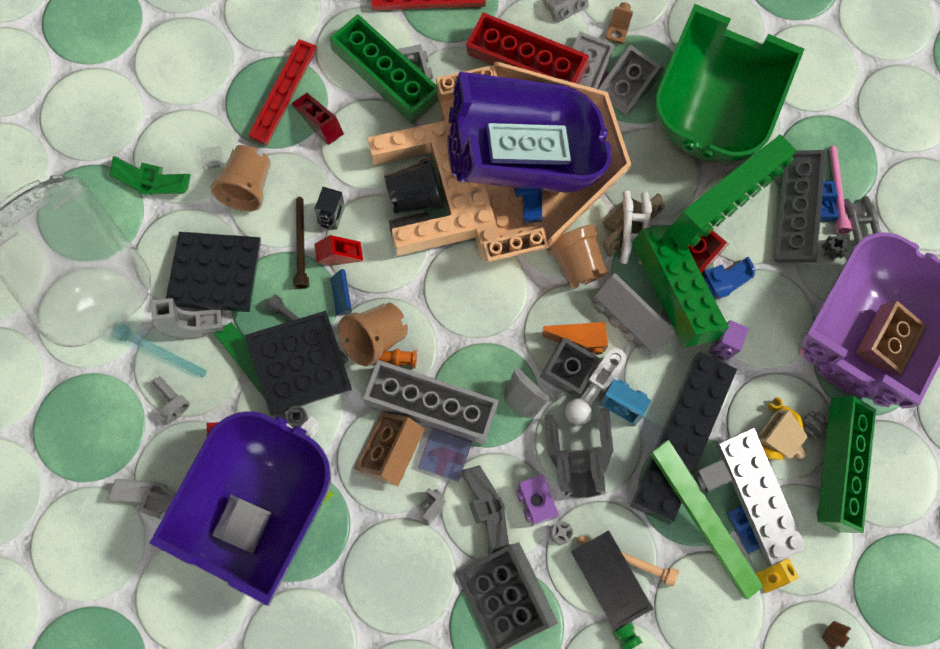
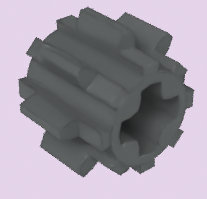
M839 234L833 237L829 235L826 238V242L822 245L823 250H825L824 255L829 256L832 260L838 257L842 259L845 256L844 252L849 249L848 244H846L847 239H843Z
M810 411L802 420L804 432L808 437L813 436L817 438L828 426V423L824 421L826 417L819 411L817 413Z

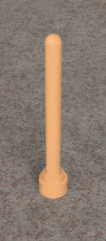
M579 536L577 539L581 545L592 540L585 536ZM622 552L628 564L659 576L661 580L665 581L664 584L671 587L674 586L679 570L672 567L670 569H662Z

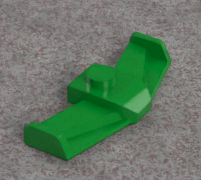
M117 156L112 158L109 176L130 186L139 193L149 196L153 194H184L188 190L191 177L190 174H162L163 167L142 162L139 169Z

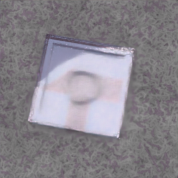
M432 427L418 469L459 482L461 477L459 472L464 468L472 441Z

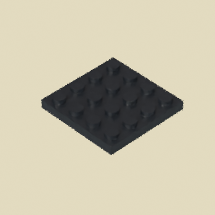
M179 231L166 299L173 298L176 307L250 312L261 238Z
M326 311L245 335L270 416L288 411L293 406L301 407L352 390Z

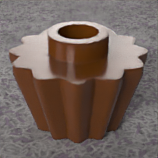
M833 621L824 631L821 638L829 649L843 648L850 640L847 635L852 628Z

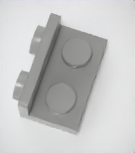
M543 0L544 4L554 12V18L557 23L589 6L588 0Z

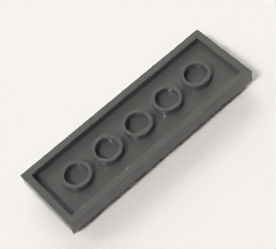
M797 150L792 156L794 161L788 167H783L775 261L817 263L826 151Z

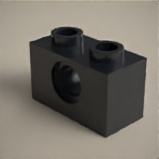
M323 186L315 206L317 222L325 229H337L345 209L343 193Z

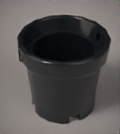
M430 157L420 160L419 164L384 176L389 199L394 206V214L430 207L431 209L444 207Z

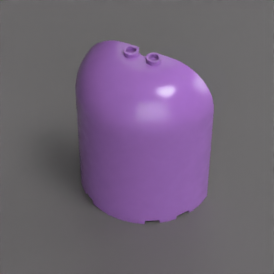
M875 233L865 237L856 245L805 335L802 346L805 347L804 356L807 361L817 367L816 372L838 389L860 400L863 397L871 399L875 405L889 408L893 404L899 405L901 409L921 404L940 365V259L932 253L921 254L918 251L920 248L918 244L893 233ZM894 301L901 303L927 325L901 375L870 366L855 353L880 306Z

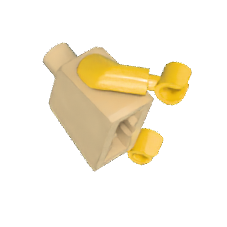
M775 397L773 402L778 406H774L772 403L768 404V409L775 413L759 433V441L767 459L780 461L795 457L798 461L802 460L807 455V451L802 447V444L807 439V434L804 432L801 416L788 406H783L781 398Z

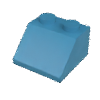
M614 379L599 405L609 408V411L636 426L644 416L651 400L647 398L648 396L644 392L629 388V384L625 381Z

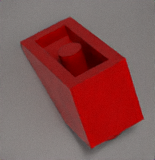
M329 235L314 244L317 263L334 266L363 261L360 241Z

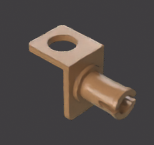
M622 2L619 7L616 6L614 8L606 40L624 44L633 15L629 3ZM617 32L621 34L622 37L615 38L612 36L611 33Z

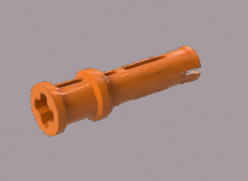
M396 348L394 351L384 352L379 360L395 366H412V368L416 369L417 350H413V352L400 351V349Z

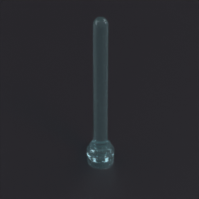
M119 323L113 331L112 337L118 341L128 340L201 377L207 374L204 368L131 333L129 327L122 323Z

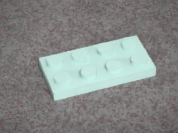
M488 123L486 127L491 163L569 165L571 161L565 126Z

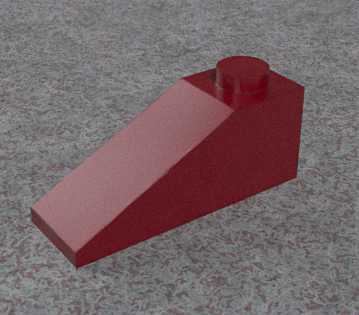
M306 93L291 103L318 137L328 145L344 135L337 117L310 94Z

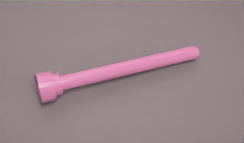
M832 145L829 147L832 178L837 192L836 206L839 215L835 223V231L837 234H847L852 231V225L849 219L846 218L837 148Z

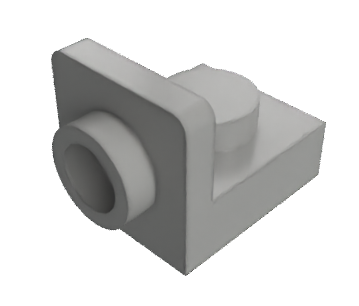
M428 488L426 495L434 503L429 502L422 511L424 513L422 517L430 525L444 508L446 501L444 500L445 496L437 489L432 491Z

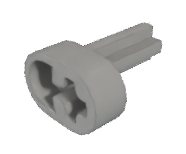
M161 376L155 377L153 382L150 383L168 403L159 413L166 423L173 422L189 408L190 403L183 395L178 396Z

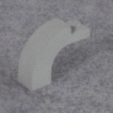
M173 298L151 301L153 324L163 333L176 337L199 338L203 337V333L223 331L221 310L185 311L176 307Z

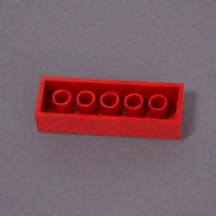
M482 12L466 43L469 56L488 64L494 65V62H500L580 84L589 66V55Z

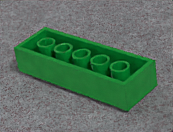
M359 14L354 16L330 37L331 50L411 124L416 122L438 102L437 85Z
M672 225L642 229L633 240L632 245L683 347L717 341L729 329V326L688 247L683 251L666 234Z
M855 396L831 397L828 409L829 420L826 428V446L824 447V464L821 470L822 482L819 489L820 499L819 508L817 509V522L841 533H864L876 409Z

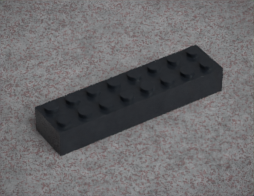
M698 352L691 362L655 446L657 448L663 442L669 440L692 477L737 371L736 368L701 352ZM651 456L630 507L669 525L674 522L682 502Z

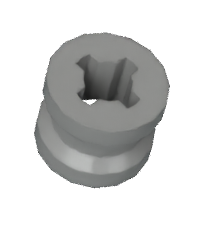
M565 521L557 522L550 531L551 540L557 545L567 544L573 537L572 526Z

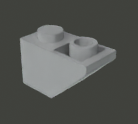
M723 460L699 470L698 477H696L701 491L706 490L707 494L732 482V478Z

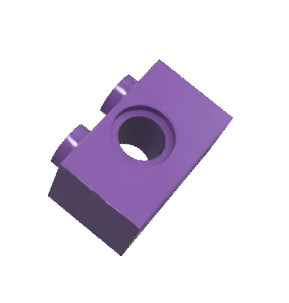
M729 320L727 322L729 329L717 341L712 342L709 353L714 354V357L719 360L728 361L741 351L749 328Z
M543 474L518 484L516 494L519 502H523L526 510H523L527 523L531 522L532 527L556 519L559 516ZM537 496L541 499L542 504L534 506L531 504L530 498Z

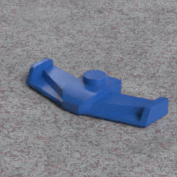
M513 187L516 197L523 196V225L542 222V190Z
M746 257L728 271H725L723 265H719L705 270L703 276L713 297L721 299L729 296L734 290L755 276V267L751 259Z

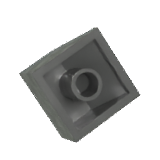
M564 337L558 342L539 377L558 388L581 395L600 358Z

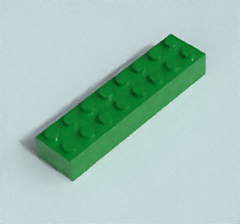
M781 134L687 207L666 234L683 251L689 246L693 248L701 241L700 237H706L714 230L713 226L719 227L726 220L725 216L731 217L738 210L737 206L742 208L750 200L749 197L752 196L754 198L762 190L761 187L766 188L773 181V177L777 179L784 172L783 167H788L794 161L792 156L797 150Z

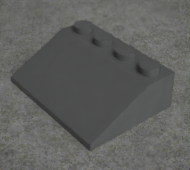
M520 542L510 544L456 573L491 649H508L558 624Z

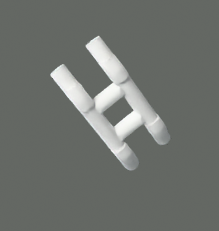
M626 190L622 193L624 228L620 262L623 264H628L632 249L631 241L638 235L632 233V221L642 222V229L650 228L652 205L648 192L641 193L643 214L632 213L633 200L631 199V192Z

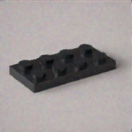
M609 530L571 551L615 631L653 610L651 603Z

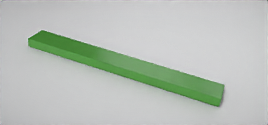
M670 441L663 442L650 452L652 458L743 598L749 599L764 586Z

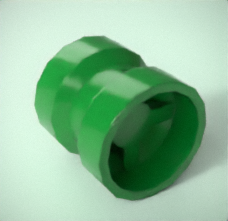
M632 622L612 632L615 639L620 641L621 649H633L643 643L640 636L635 634V627Z

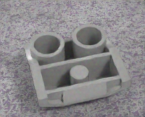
M519 367L513 372L509 383L503 389L505 403L520 417L534 418L549 399V396L529 379Z
M230 494L227 505L212 536L253 554L262 537L271 512Z

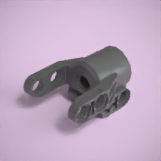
M601 408L598 415L601 447L575 451H560L558 425L555 422L554 414L545 415L547 452L558 469L560 491L564 492L566 498H590L605 494L604 473L614 451L609 408Z

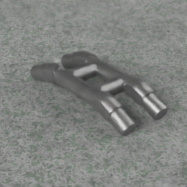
M864 196L861 199L867 216L857 217L856 208L852 205L850 199H844L845 211L852 225L856 245L869 236L862 235L861 224L870 223L873 234L881 233L876 208L868 196Z

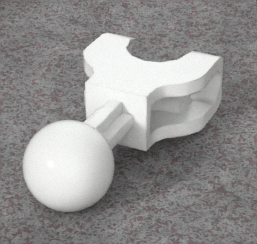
M617 348L611 349L588 381L590 385L580 399H573L566 405L565 416L571 424L580 426L590 420L592 416V403L600 392L605 393L626 361V355L622 350ZM610 360H615L618 365H613Z

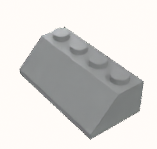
M616 273L610 277L593 298L594 308L599 313H603L613 327H618L623 332L625 339L633 342L638 347V351L645 357L648 356L651 359L668 343L675 333V330Z

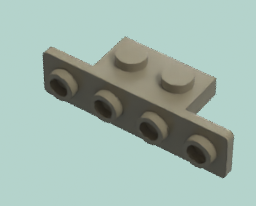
M659 193L650 199L652 205L651 220L665 208L662 195ZM631 198L633 200L632 213L643 214L642 203ZM623 204L603 221L604 227L613 232L603 242L606 255L609 257L622 247L624 228ZM632 221V233L637 234L642 229V222Z

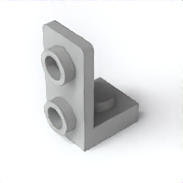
M421 44L398 49L413 64L419 61L421 71L430 80L433 79L432 70L427 68L426 64L428 63L427 52L422 50Z

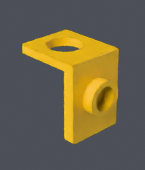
M789 558L756 573L764 586L762 588L765 593L778 589L799 578Z

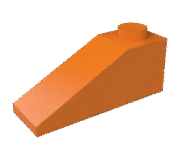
M605 322L543 326L542 329L543 337L556 342L565 337L594 355L603 354L608 347Z

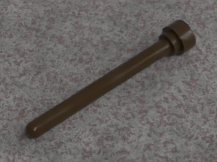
M299 196L296 198L297 273L293 277V287L295 289L309 288V277L305 273L304 199Z

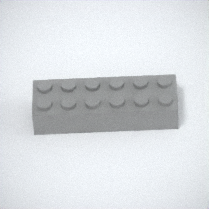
M380 360L375 365L363 398L364 405L390 414L409 417L419 424L482 445L485 444L499 402L497 399Z

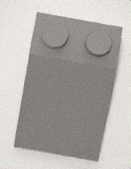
M629 45L598 90L608 92L611 104L628 115L652 88L664 69L638 49Z

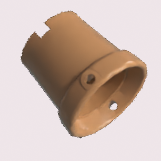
M238 145L235 150L232 149L221 174L216 176L210 186L213 196L222 204L235 210L245 212L259 210L263 203V189L271 165L270 159L265 153L261 157L256 154L258 149L247 145Z
M586 225L561 235L549 248H546L550 256L554 257L571 289L579 288V283L587 285L609 273L596 239L598 233L594 225Z
M383 303L362 313L354 312L342 317L338 324V335L347 355L358 365L367 367L377 362L388 349L405 339L408 333L407 324L403 326L401 319L404 318V315L397 306L392 303L385 305Z

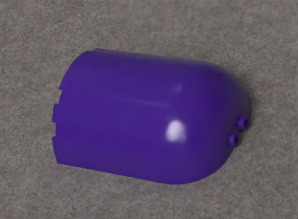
M459 71L453 90V95H455L453 107H450L448 123L452 124L450 135L447 138L449 164L453 176H457V181L571 193L588 188L606 172L611 163V145L608 141H605L607 129L605 128L603 117L597 106L587 96L563 85ZM488 123L565 126L571 161L569 165L491 163L486 127Z
M244 411L227 416L210 431L149 544L187 564L195 565L227 582L228 586L266 606H270L329 492L331 467L322 447L306 435L307 430L297 425L294 428L286 426L288 421L277 415L273 419L259 412ZM230 494L271 512V516L253 554L212 536L227 505Z

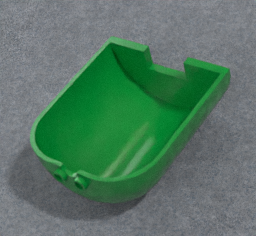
M694 3L656 94L655 113L657 122L667 139L678 149L690 156L715 163H731L744 160L762 149L770 139L805 49L770 34H767L763 43L727 29L731 18Z

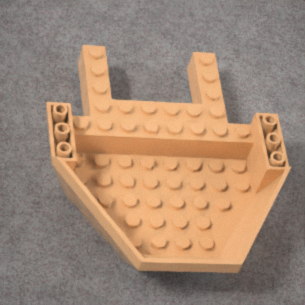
M494 62L492 66L464 71L567 86L587 96L597 106L603 117L604 125L607 129L605 141H608L611 145V163L606 172L593 185L580 191L563 193L542 190V222L523 225V196L516 197L513 187L457 181V176H453L449 164L447 140L452 123H448L450 107H453L455 96L453 95V90L459 73L436 77L440 122L368 137V148L373 166L431 153L449 215L393 228L392 239L397 256L475 238L480 259L486 262L549 248L630 169L631 161L608 92L500 62Z

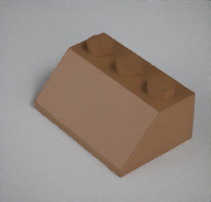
M898 301L883 304L877 311L855 353L870 366L901 375L927 325Z
M381 412L354 469L383 483L398 487L425 428L409 417Z

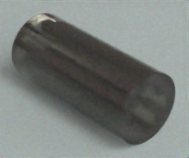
M428 212L388 220L391 237L393 228L430 220Z

